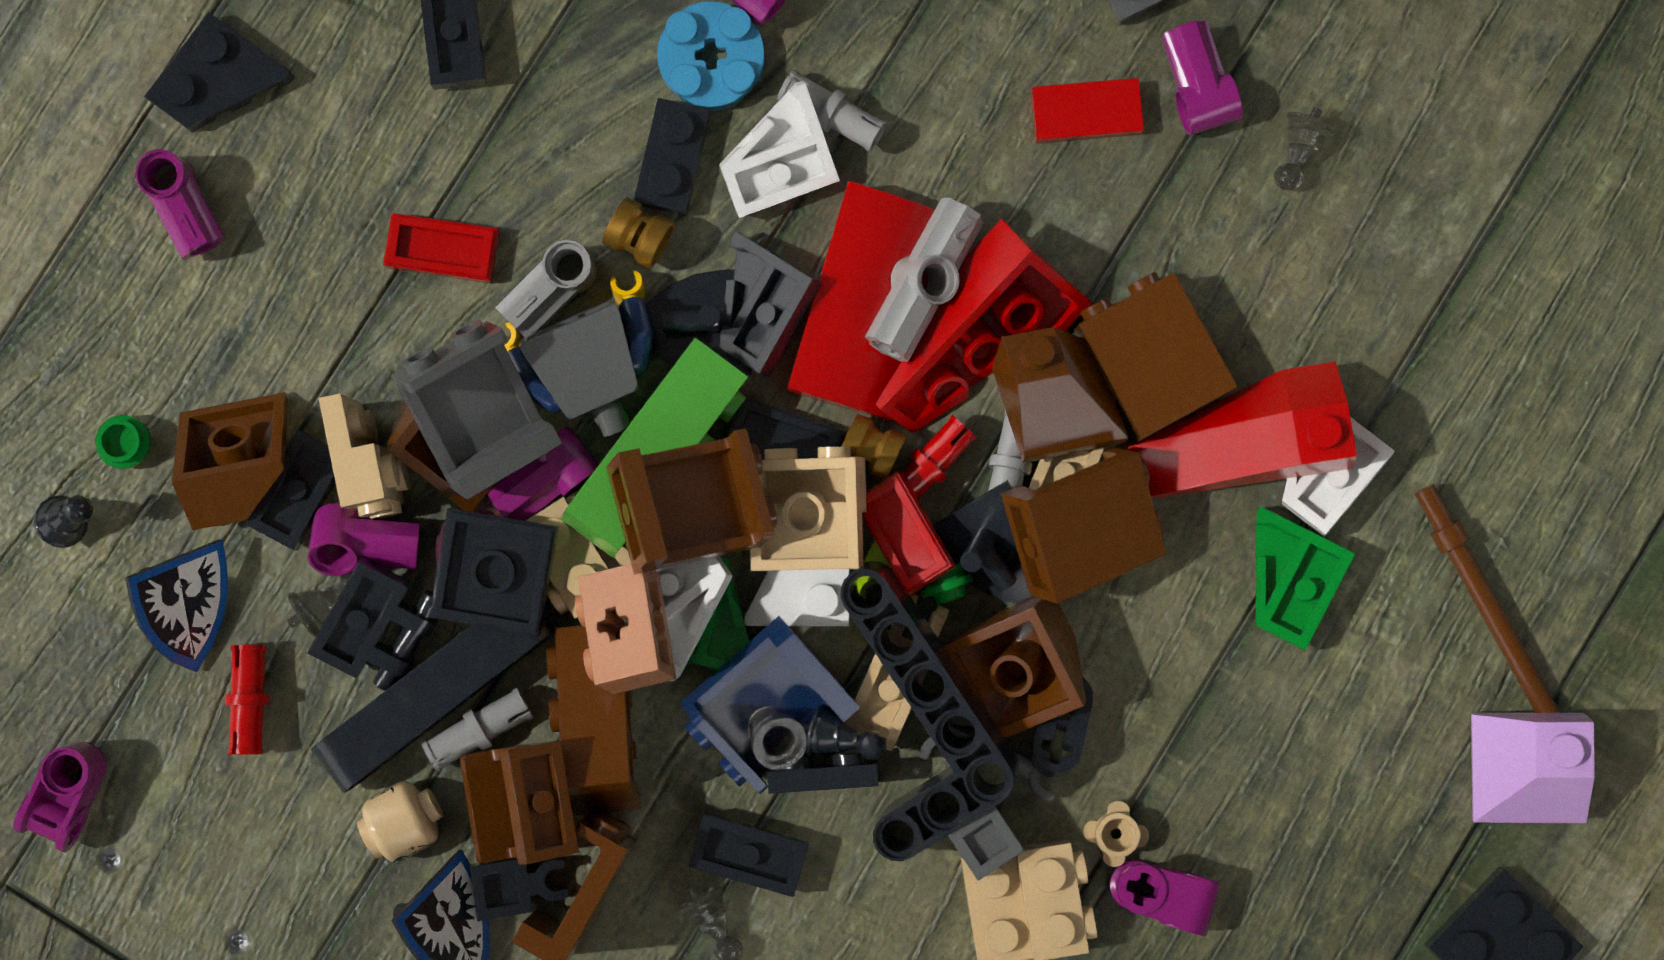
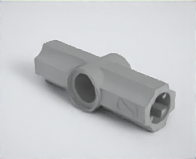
M941 198L910 256L900 259L893 267L891 273L892 288L865 335L869 345L882 354L898 361H909L939 304L948 302L957 292L959 286L958 270L984 224L979 213L968 205L959 203L952 198ZM924 270H926L928 275V284L925 290L921 284Z

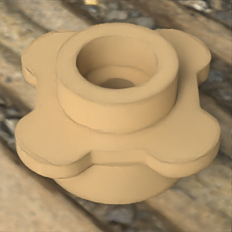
M1122 801L1111 802L1103 816L1098 820L1088 821L1083 829L1085 839L1088 842L1095 843L1103 852V861L1112 867L1121 866L1125 862V856L1130 855L1137 847H1144L1149 840L1147 828L1143 825H1137L1129 815V806ZM1113 829H1120V838H1112L1111 832Z

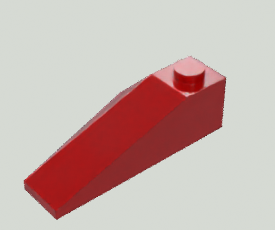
M1003 219L965 257L958 270L959 286L956 294L948 302L939 304L909 361L899 364L876 402V405L882 412L911 433H914L965 400L970 387L993 373L992 367L1003 336L1051 327L1066 331L1081 315L1080 313L1092 304L1046 257Z
M1336 361L1280 370L1128 447L1129 451L1139 452L1140 458L1148 468L1150 474L1148 487L1152 499L1353 469L1357 458L1348 401Z

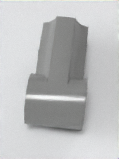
M571 240L557 241L547 249L543 260L495 308L524 337L542 330L577 294L583 293L592 286L597 274L596 262L585 247L578 242ZM571 254L581 256L583 260L581 274L570 281L559 279L557 266L560 260L566 255Z

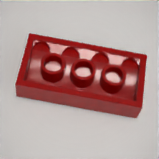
M848 181L819 281L822 284L812 302L787 387L788 392L891 422L892 418L882 412L876 405V402L901 361L882 354L869 345L865 335L892 288L891 273L894 265L900 259L910 256L934 209L884 191ZM926 270L923 271L921 277V284L924 290L928 284Z

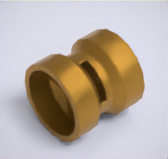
M626 197L613 214L606 228L602 243L616 252L626 250L632 253L637 263L652 269L658 262L672 236L675 222L661 214L652 216L644 212L642 204Z
M857 413L842 446H851V457H865V468H867L869 478L881 483L888 478L907 436L893 429L882 433L880 429L875 427L872 419Z

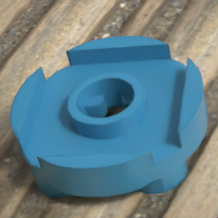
M699 2L672 14L666 22L657 49L660 73L664 83L672 90L671 92L684 100L686 104L710 109V111L729 109L744 100V96L752 91L755 84L757 85L764 70V47L758 29L744 10L722 2ZM714 43L718 50L726 51V58L719 59L717 61V68L712 70L707 69L705 61L696 60L697 52L704 51L705 45Z

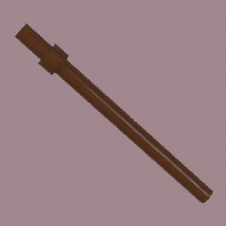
M1434 484L1420 489L1414 495L1434 529L1430 534L1440 553L1447 552L1535 713H1561L1466 541L1470 537L1460 519L1454 520Z

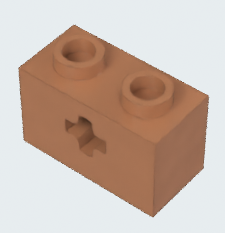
M627 564L579 576L581 595H577L575 598V608L579 622L586 628L589 648L584 650L583 660L589 679L594 681V685L616 694L675 680L676 673L659 572L653 570L634 574L632 565ZM624 620L628 621V626L624 627ZM617 632H620V639L616 638Z

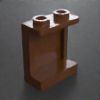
M1156 272L1143 277L1127 287L1131 296L1115 305H1112L1109 297L1095 303L1080 313L1084 321L1074 329L1076 336L1083 338L1129 422L1125 426L1135 443L1238 387L1175 273L1161 280Z
M746 429L735 430L725 439L641 455L640 448L618 452L607 465L606 469L634 574L758 548L774 536V528L777 525L775 505L770 496L764 495L759 477L763 468L761 454L758 446L755 443H750Z
M1112 447L1103 451V461L1036 490L1017 486L1001 493L1030 595L1058 604L1167 554L1162 539L1164 533L1163 522L1158 512L1154 509L1148 487L1150 474L1146 464L1140 458L1139 452Z
M560 740L509 746L461 756L460 764L475 855L478 863L486 864L509 858H517L518 864H531L579 853Z
M602 811L600 816L589 814L582 819L575 828L576 834L598 846L600 854L564 919L560 922L536 909L522 922L512 943L542 960H569L576 951L637 839L627 834L631 826Z

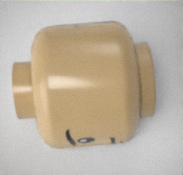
M401 781L365 801L362 808L363 818L357 821V827L363 842L376 859L384 856L391 862L399 863L436 842L439 834L436 821L443 817V811L429 788L420 792L412 783Z

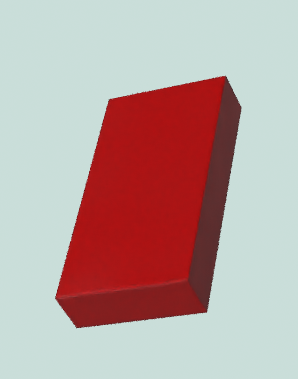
M1139 78L1037 86L1031 89L1035 143L1140 135L1144 131Z
M391 213L383 266L388 269L492 284L500 231L498 228Z
M895 473L866 492L867 512H862V519L907 595L914 594L957 567L903 473Z

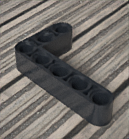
M867 561L859 569H854L844 579L841 586L843 605L950 765V767L892 802L883 811L875 825L873 843L876 850L884 858L891 861H904L912 858L1004 801L1010 795L1019 774V762L1015 753L911 596L904 592L892 569L880 561ZM862 576L874 578L882 588L881 600L877 602L865 600L857 590L858 579ZM901 623L907 626L913 635V644L909 647L894 645L887 634L888 625ZM922 670L937 672L943 679L944 690L938 693L925 691L918 682V672ZM954 716L967 718L974 726L975 735L968 739L954 736L948 727V719ZM984 763L999 765L1006 775V780L1000 784H989L980 777L978 767ZM940 791L953 794L959 802L960 809L955 812L940 810L934 803L933 794ZM902 820L908 823L914 832V838L900 840L894 837L889 830L888 822Z

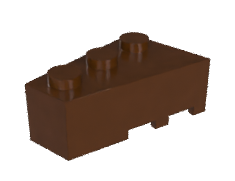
M583 626L555 628L556 646L547 647V669L549 679H557L558 699L549 700V719L551 731L560 732L571 806L577 816L599 814L602 811L610 813L642 810L640 793H637L634 780L633 759H637L636 741H632L630 707H633L631 690L613 694L595 686L594 681H591L586 673L583 660L584 650L589 648L586 628ZM620 632L616 633V638L620 639Z

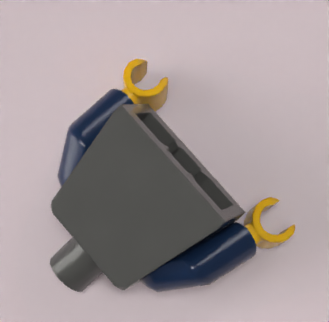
M633 271L636 285L632 289L627 291L619 289L616 277L613 276L610 279L613 299L524 337L509 322L505 323L511 332V338L504 346L532 401L548 412L562 411L568 419L590 411L602 437L618 433L630 425L631 421L620 397L639 389L637 378L642 376L649 366L653 330L646 303L643 299L645 288L642 276L638 271Z

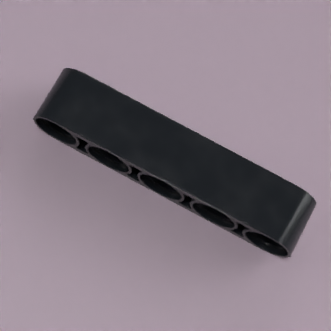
M545 614L541 635L539 636L471 625L313 746L311 751L343 793L350 791L555 634V627Z

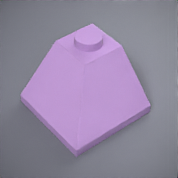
M1471 713L1473 822H1587L1595 772L1594 722L1586 714Z

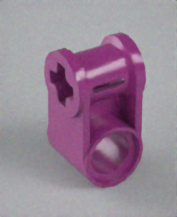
M81 742L60 747L48 753L41 763L29 793L22 801L13 823L14 830L20 833H25L29 830L55 842L57 850L64 853L69 851L79 838L86 824L89 809L106 774V758L102 751L93 744ZM69 756L76 758L82 766V776L79 782L71 780L66 773L65 764Z
M1128 860L1121 866L1113 869L1109 877L1108 887L1116 903L1133 913L1159 920L1162 924L1186 932L1206 936L1221 883L1177 869L1172 871L1145 862ZM1141 876V880L1148 884V890L1146 894L1137 893L1134 897L1132 892L1126 890V886L1129 880L1138 881Z

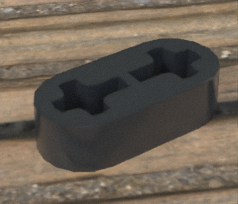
M1083 676L1086 704L1083 707L1070 711L1067 720L1061 719L1058 716L1038 724L1034 728L1030 745V759L1033 766L1045 776L1061 777L1067 775L1076 766L1082 754L1093 704L1092 688ZM1056 730L1064 731L1061 745L1063 750L1070 752V757L1063 756L1058 764H1053L1049 762V752L1041 750V745H1049L1055 736Z

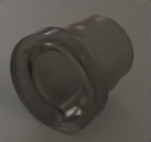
M763 707L757 710L749 719L748 733L751 737V749L760 764L769 769L781 770L794 765L802 757L806 749L807 737L803 727L795 718L784 714L778 708ZM783 726L781 733L775 739L763 741L765 734L770 729Z

